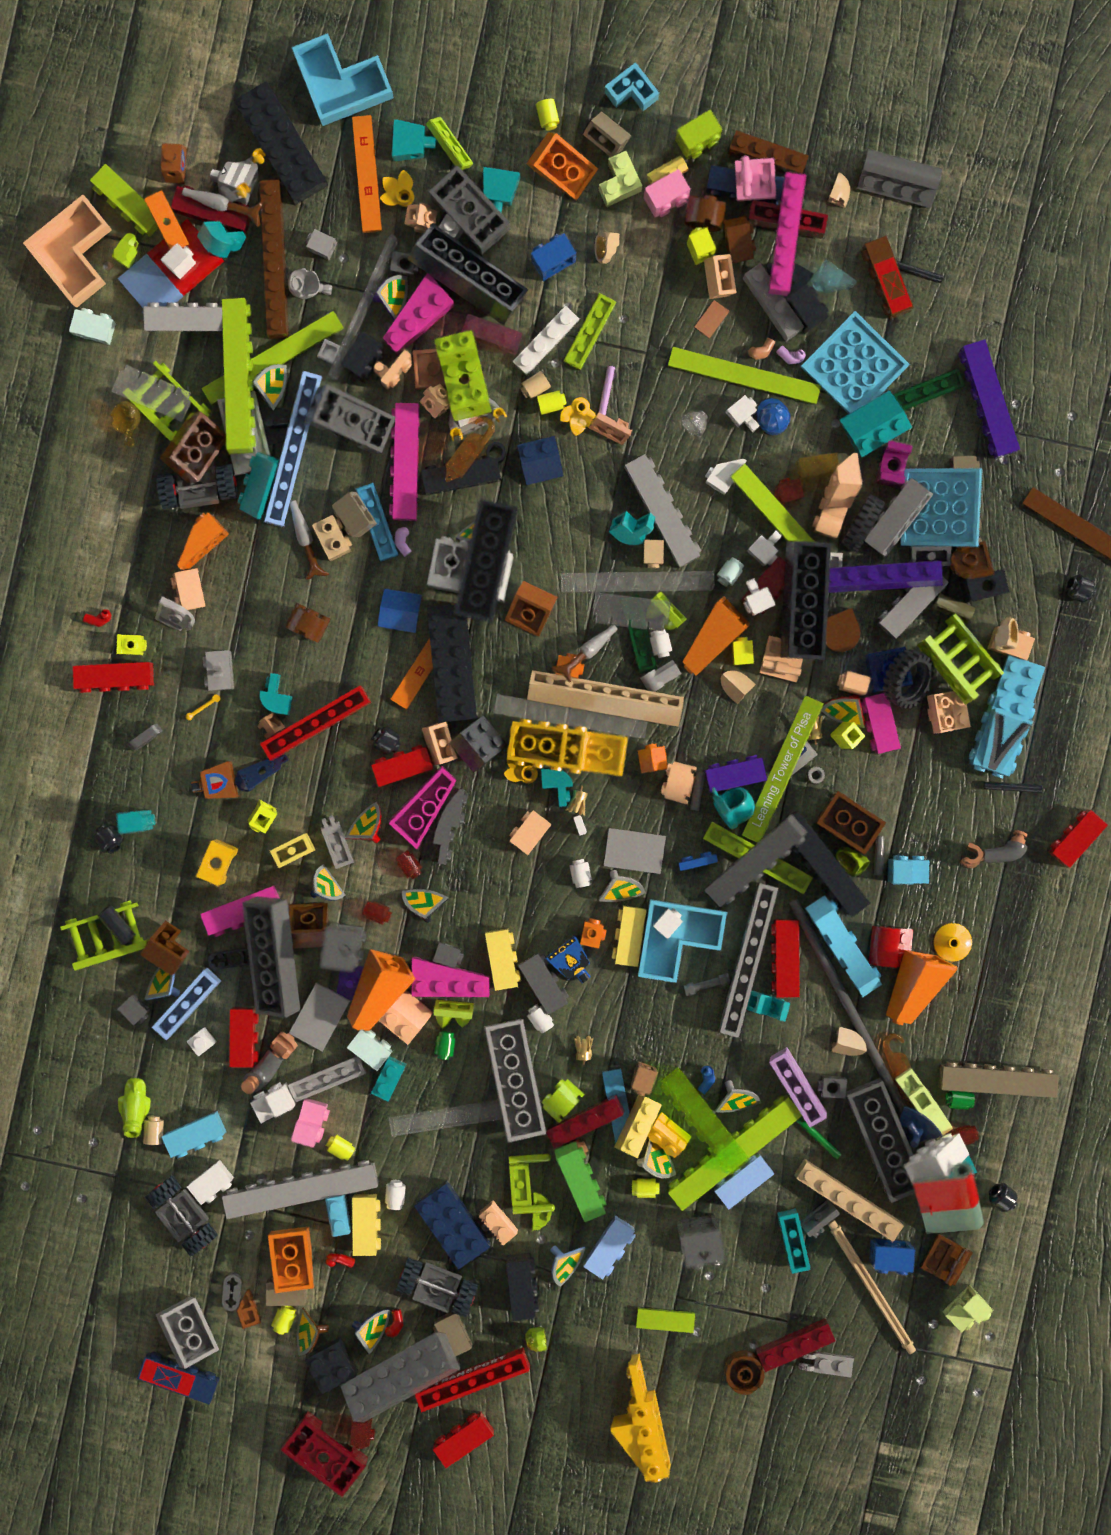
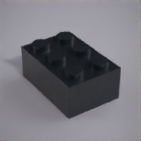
M530 1253L507 1255L506 1264L512 1321L536 1319V1313H539L538 1296H534L537 1293V1279L532 1276V1274H535V1260L530 1257Z

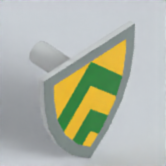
M649 1139L645 1157L637 1159V1165L639 1167L642 1166L649 1173L659 1178L675 1176L676 1172L670 1156L659 1145L651 1142Z

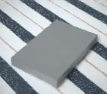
M609 828L604 866L661 874L666 836Z
M316 983L289 1034L323 1052L350 1000Z

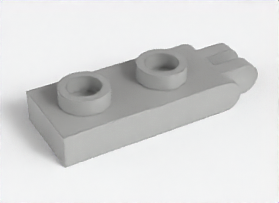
M332 815L329 816L331 822L329 825L326 818L322 819L324 827H321V831L335 869L354 863L340 822H335Z

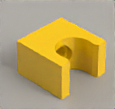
M212 840L196 877L218 886L224 884L229 865L233 857L237 855L239 848L219 840ZM215 857L221 861L219 868H215L212 865V860Z

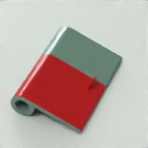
M959 1162L955 1164L952 1169V1176L913 1180L927 1234L976 1230L984 1224L973 1171L968 1163Z

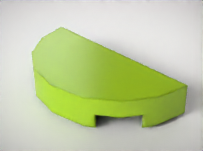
M533 1191V1205L550 1204L547 1197ZM552 1212L533 1213L532 1231L540 1230L550 1221Z

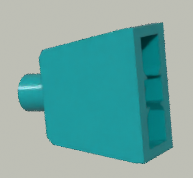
M394 119L393 161L424 158L425 148L436 149V138L425 136L426 131L423 125Z
M484 167V195L500 212H502V206L511 207L520 181V173Z

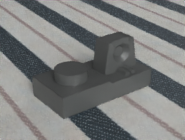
M826 1200L800 1221V1224L809 1237L813 1235L817 1238L825 1231L823 1226L834 1220L840 1213L830 1200Z

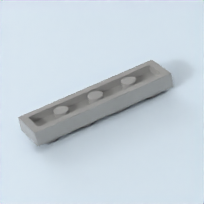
M355 1056L288 1084V1087L296 1103L367 1072L361 1058Z

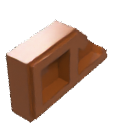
M249 1288L246 1290L236 1311L242 1329L262 1322L251 1289Z

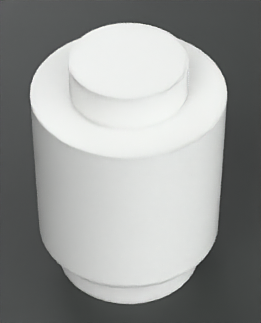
M661 629L650 632L653 654L658 655V658L670 656L669 652L672 651V647L666 630Z
M584 859L573 861V865H570L573 884L575 883L576 888L591 885L590 880L592 878L589 863L584 862Z
M536 1004L528 1010L529 1014L527 1017L541 1034L554 1026L552 1023L553 1019L547 1014L542 1005L538 1006Z
M391 1180L390 1183L386 1184L385 1203L388 1209L400 1210L402 1205H404L406 1185L402 1184L400 1180Z

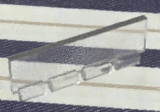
M129 365L125 367L124 372L120 370L111 392L183 422L191 400H189L191 392L177 387L174 394L175 385L160 379L156 386L158 378L142 372L140 378H138L140 370Z
M595 592L593 615H596V623L609 625L612 617V625L628 627L629 620H631V628L647 629L648 622H650L649 630L663 632L664 625L668 624L671 601Z

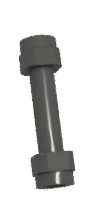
M723 973L714 979L696 984L691 982L683 986L686 996L696 994V991L717 985L726 986L731 984L728 973Z

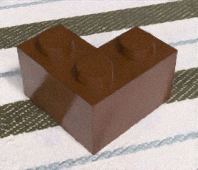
M165 920L149 939L140 955L173 976L190 951L175 942L181 930Z

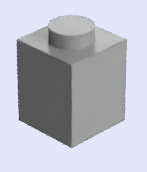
M314 229L313 233H309L305 242L308 251L327 260H330L337 245L335 238Z

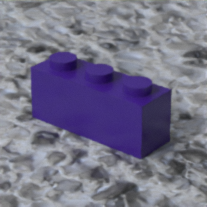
M753 755L745 757L746 761L739 762L738 759L727 761V765L721 767L719 763L708 765L709 769L705 770L709 793L713 792V787L716 791L766 781L767 777L763 759Z

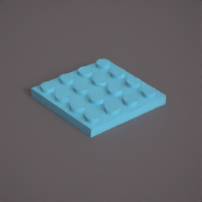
M854 311L805 361L801 368L850 414L880 396L910 364Z
M905 469V482L912 478L933 493V495L902 535L901 546L978 547L982 469Z

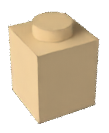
M644 540L643 565H647V568H659V565H663L664 540Z

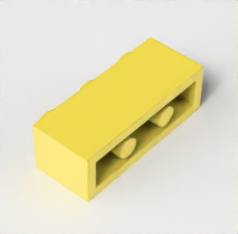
M624 905L622 910L619 909L617 921H621L620 929L616 928L615 940H618L617 948L613 947L612 959H615V964L638 967L646 909Z
M508 929L486 932L485 936L495 991L518 987L521 977L519 970H515L514 963H517L518 960L516 951L512 952L511 944H514L513 932L509 933Z
M638 1095L615 1144V1148L638 1158L661 1108V1104L645 1096Z
M354 1194L352 1198L353 1256H376L377 1250H381V1238H377V1231L381 1230V1219H377V1211H380L381 1202L377 1200V1194Z

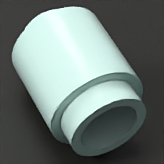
M733 557L727 560L717 574L719 577L718 581L726 587L728 585L733 586L743 572L744 565Z

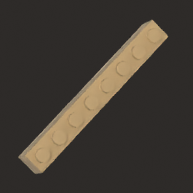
M532 670L527 700L679 726L684 697L571 677V682L569 683L562 675Z

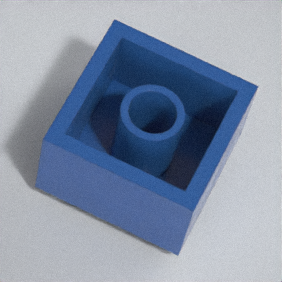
M565 233L562 235L556 234L549 239V243L544 246L539 244L533 248L531 262L543 281L576 262V252Z
M871 1238L869 1262L874 1270H877L878 1273L896 1271V1274L907 1275L908 1272L913 1273L915 1249L909 1241L894 1240L892 1242L888 1239Z

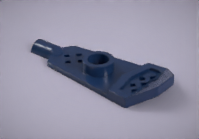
M285 754L273 761L266 759L237 771L235 784L239 791L249 792L256 785L280 770L281 764L289 761ZM261 770H266L265 774L260 775L259 772Z

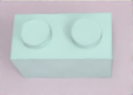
M82 308L81 311L75 309L69 332L78 337L110 345L116 323L111 319L110 315L100 313V316H98L89 309Z
M361 1029L347 1048L378 1071L392 1053L391 1045L383 1039L381 1041L378 1040L372 1030Z

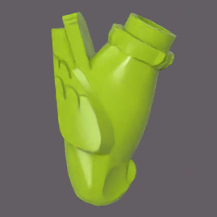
M140 1078L128 1079L124 1088V1096L118 1098V1109L123 1119L124 1135L130 1138L141 1135L142 1123L150 1109L151 1101L149 1097H146V1085Z

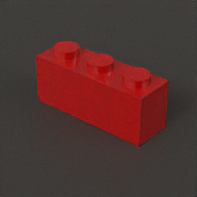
M418 745L411 748L412 752L405 754L404 751L393 754L394 758L386 760V757L374 760L375 764L371 766L378 787L434 769L428 748Z
M1082 810L1076 816V822L1073 825H1068L1063 831L1064 835L1060 839L1057 838L1050 845L1051 850L1049 853L1066 868H1070L1108 826L1092 810Z
M255 1008L230 1009V1067L253 1068L255 1062H258L259 1053L255 1051V1043L259 1041V1033L255 1032V1024L259 1022V1014H256Z
M482 1412L478 1414L473 1413L467 1417L465 1423L455 1425L449 1434L439 1436L434 1441L433 1451L444 1467L448 1468L493 1437L494 1429Z

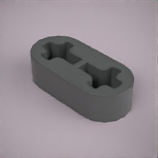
M158 723L154 724L131 740L128 745L135 752L160 735L163 730Z
M237 1273L228 1274L223 1283L222 1305L228 1311L237 1309L241 1301L242 1278ZM231 1278L238 1282L235 1284L234 1290H231V1283H228ZM231 1294H233V1300L236 1301L233 1306L226 1302Z

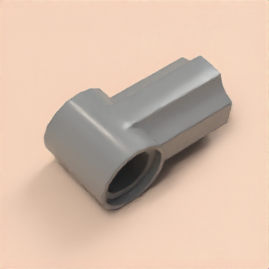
M672 660L659 669L652 670L640 679L647 691L655 692L665 686V683L678 677L681 672Z

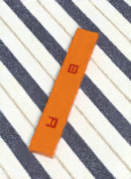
M372 116L352 117L362 231L363 233L382 231Z
M430 638L391 698L392 701L406 710L433 670Z

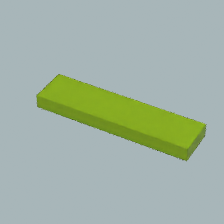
M599 293L564 359L565 363L578 370L582 369L616 301Z

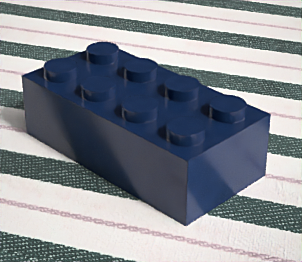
M447 1180L415 1202L414 1207L458 1269L490 1248L491 1242Z

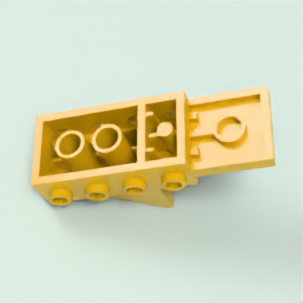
M520 719V722L512 721L507 759L514 760L515 765L525 766L526 762L533 763L532 767L544 769V765L551 766L550 770L562 771L563 767L569 768L571 773L580 774L581 770L622 776L627 737L587 732V728L575 726V730L568 729V725L557 724V727H551L549 722L539 721L537 725L531 724L532 720Z
M634 1354L631 1356V1360L626 1368L628 1379H632V1397L629 1400V1406H627L628 1414L614 1416L611 1432L644 1474L645 1481L659 1482L662 1478L669 1476L671 1463L655 1390L647 1391L640 1354Z

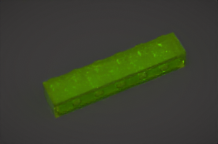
M679 1067L660 1081L662 1084L660 1088L665 1095L668 1096L670 1094L674 1099L672 1104L675 1108L685 1113L684 1119L690 1127L694 1125L698 1130L696 1133L698 1138L702 1142L706 1141L710 1146L708 1150L714 1158L718 1156L722 1161L720 1166L726 1174L728 1172L734 1174L750 1161L744 1150Z

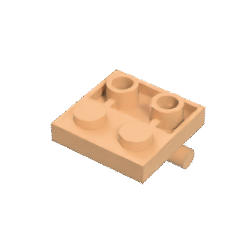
M404 350L390 369L380 362L374 365V372L381 378L383 387L388 390L390 387L394 388L398 384L400 374L402 372L406 373L412 366L411 354Z
M769 636L759 673L797 683L798 676L801 674L803 659L780 658L781 638Z
M954 691L927 696L929 705L928 716L929 721L932 722L934 734L971 727L967 704L965 705Z

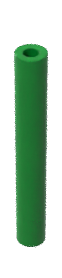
M803 1117L796 1121L835 1159L841 1156V1153L816 1129L808 1126Z

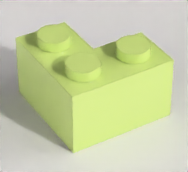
M627 151L609 158L608 166L614 178L599 184V192L606 207L642 191V184Z
M969 1285L942 1312L963 1332L973 1326L974 1320L979 1324L982 1321L985 1322L991 1316L993 1310Z

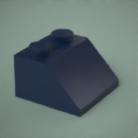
M555 436L517 445L526 485L564 476Z

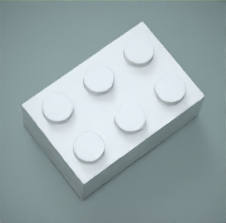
M947 1134L941 1137L940 1140L932 1139L927 1141L924 1147L917 1150L916 1155L909 1158L910 1161L904 1167L912 1183L916 1179L948 1177L952 1173L954 1165L962 1162L969 1153L960 1134L953 1136Z

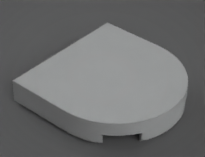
M162 596L155 620L176 630H182V628L187 629V631L191 630L195 623L194 616L186 608Z

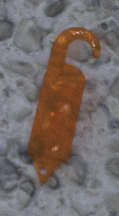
M479 417L474 421V424L486 422L488 429L483 436L471 433L465 438L445 465L447 468L446 482L458 477L462 478L484 449V446L495 431L494 422L490 418Z
M893 1033L885 1037L882 1045L895 1079L911 1068L904 1053L892 1052L890 1047L892 1039H898L901 1043H904L902 1036ZM895 1080L902 1098L906 1099L912 1104V1102L904 1093L900 1085Z

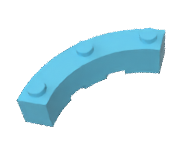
M824 895L806 907L808 914L819 928L820 934L842 968H848L846 972L862 997L881 986L882 983L879 979L881 974L876 967L872 968L857 947L855 943L857 939L852 931H847L836 912L838 907L833 900L829 901Z

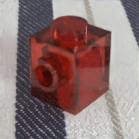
M790 478L782 479L779 481L780 484L776 485V490H774V496L780 501L781 505L805 497L799 478L790 480Z
M373 1418L365 1422L352 1421L350 1445L358 1449L370 1446V1442L375 1439V1429H372Z

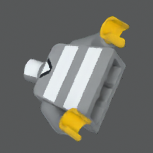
M257 148L252 153V157L245 161L226 162L222 171L212 169L210 181L218 183L220 195L227 197L229 202L237 201L247 205L259 179L257 164H263L265 153L261 148Z
M490 398L492 413L455 422L450 410L448 424L451 439L453 442L455 436H460L463 439V435L492 423L495 419L497 422H500L498 417L504 415L506 418V413Z

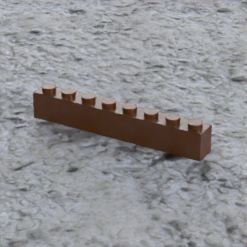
M261 180L260 196L262 203L261 218L267 336L269 339H285L289 337L282 185L279 180Z

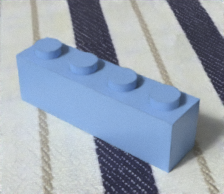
M208 968L203 970L152 1028L165 1040L169 1039L216 988L221 980Z

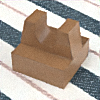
M274 712L261 719L258 725L259 729L264 727L267 731L264 735L266 739L285 728Z

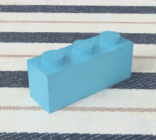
M218 1111L165 1133L162 1139L170 1158L176 1156L178 1159L187 1155V1151L194 1148L196 1151L205 1147L206 1142L212 1141V1143L220 1141L223 1139L222 1135L226 1133Z

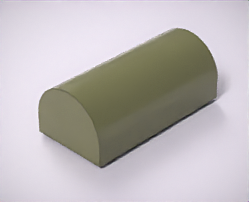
M942 593L937 595L932 606L934 610L948 616L957 614L966 623L972 619L975 607Z

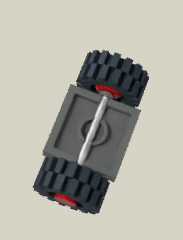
M233 464L216 466V468L215 466L208 467L199 482L187 483L178 474L176 481L173 472L159 474L156 478L159 500L163 509L179 507V505L181 509L218 504V490L221 500L238 498L237 479Z
M172 1175L157 1185L145 1196V1199L153 1209L166 1202L155 1213L177 1242L191 1234L181 1244L191 1257L207 1246L218 1234L209 1222L199 1230L197 1229L209 1218L186 1188L175 1197H171L182 1188Z
M408 1257L405 1267L401 1272L396 1291L410 1296L416 1283L417 1287L412 1297L413 1300L448 1313L454 1298L455 1302L451 1312L466 1318L474 1301L478 1284L464 1279L458 1292L457 1288L462 1278L461 1275L426 1262L421 1276H418L423 1263Z

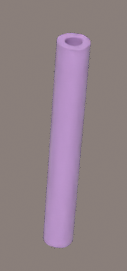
M607 366L598 411L603 415H606L615 370L613 366Z

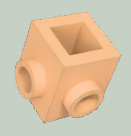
M424 203L408 205L404 224L413 227L416 232L425 233L432 223H436L437 211Z
M441 384L435 387L430 386L423 392L425 396L420 400V403L434 418L445 413L450 407L448 392Z

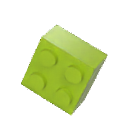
M709 110L677 129L675 141L687 160L691 157L695 159L703 153L704 149H712L719 144L718 141L721 137L722 128L712 111Z

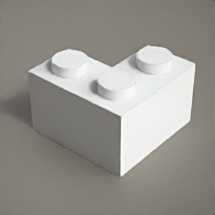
M279 1082L271 1086L267 1093L262 1091L254 1095V1100L250 1103L260 1123L274 1116L278 1117L293 1109L297 1104L292 1097L287 1082L283 1085Z

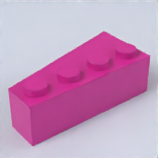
M427 273L383 337L384 342L396 356L401 354L455 306L454 301L430 274Z

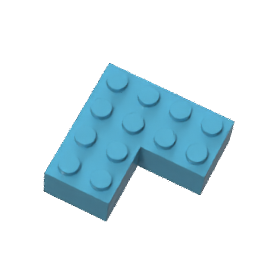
M328 34L292 47L322 126L394 98L378 55L342 69Z
M650 899L638 977L677 983L683 945L721 951L727 912ZM667 908L670 910L674 908L682 915L680 919L683 922L667 939L653 927V924Z

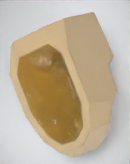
M598 233L595 239V256L599 263L607 264L611 261L612 256L616 253L617 246H619V233Z
M1007 617L1002 620L994 637V646L998 650L1015 649L1019 642L1018 626L1014 618Z

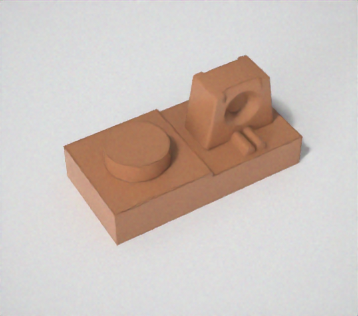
M599 412L589 426L590 429L621 445L625 443L632 430L628 429V422L620 418L615 422V420Z

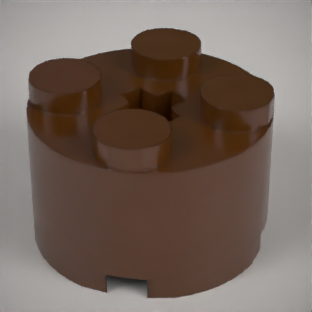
M690 195L687 202L684 225L692 229H696V227L707 228L709 232L722 230L726 203L716 201V197L706 195L705 199Z
M296 602L285 627L319 643L331 619L322 614L318 617L319 613L310 608H307L305 611L306 607Z
M740 1350L731 1353L726 1360L724 1366L726 1380L736 1393L749 1395L762 1386L765 1374L757 1355L747 1350ZM747 1370V1372H745V1375L741 1374V1372Z

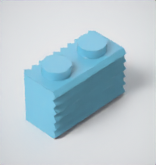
M346 1194L325 1199L332 1237L347 1235L352 1230Z

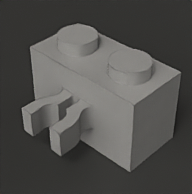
M231 651L205 652L206 657H203V666L207 668V676H204L205 687H208V691L233 690L234 680Z

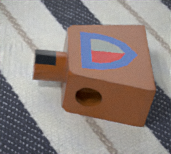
M162 143L161 172L165 183L185 184L187 148L182 144Z
M232 761L200 772L201 780L191 782L193 793L204 791L205 799L239 797Z

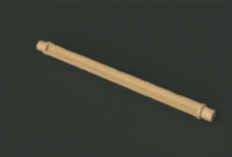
M832 1220L827 1224L831 1229V1234L834 1235L898 1337L902 1347L906 1349L908 1354L914 1353L916 1349L913 1346V1341L908 1337L844 1235L840 1225L835 1220Z

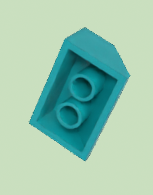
M890 391L883 393L839 420L855 452L861 457L912 428L904 410Z
M259 452L256 453V456L251 457L249 467L252 468L251 473L245 476L243 485L246 486L244 493H240L237 502L241 504L240 510L257 519H261L280 459Z

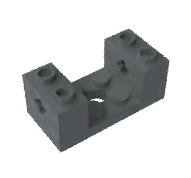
M458 165L429 191L432 202L443 213L447 212L468 235L469 242L482 256L510 231V222ZM467 203H472L475 206V210L468 213L464 210V206Z
M323 385L317 388L304 423L319 430L329 429L356 442L355 447L370 454L382 453L396 417L330 385ZM352 413L358 418L355 425L349 421V416Z
M333 922L326 927L321 967L353 971L354 966L358 967L359 961L363 962L364 950H361L362 942L365 943L367 931H364V926Z
M714 1214L677 1221L686 1268L699 1269L704 1264L716 1266L720 1265L721 1261H725L720 1229ZM702 1251H706L705 1256H702Z

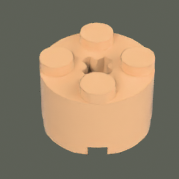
M675 761L673 764L669 763L666 775L669 776L668 781L663 783L661 790L664 798L688 804V800L685 798L691 795L695 780L692 771L696 772L697 767Z

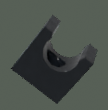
M1004 569L994 571V575L965 578L959 581L964 603L966 604L1010 592ZM983 581L990 583L989 591H985L982 588Z

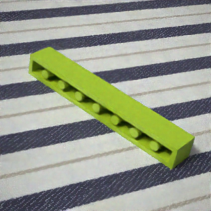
M245 298L222 299L226 444L229 454L253 453V447H256L255 435H252V428H255V417L252 416L255 402L254 398H251L254 384L252 383L253 379L250 377V372H253V361L250 360L253 346L252 342H249V335H252V325L249 323L248 318L252 312L251 305L247 303Z
M782 1095L774 1100L772 1107L769 1109L766 1107L761 1110L758 1118L754 1121L751 1119L743 1125V1130L739 1133L738 1131L732 1133L728 1137L729 1141L724 1145L723 1143L717 1145L713 1149L714 1153L709 1157L708 1155L702 1157L698 1161L699 1165L695 1168H688L680 1180L675 1179L668 1185V1194L682 1211L802 1117V1114L788 1095L784 1097Z

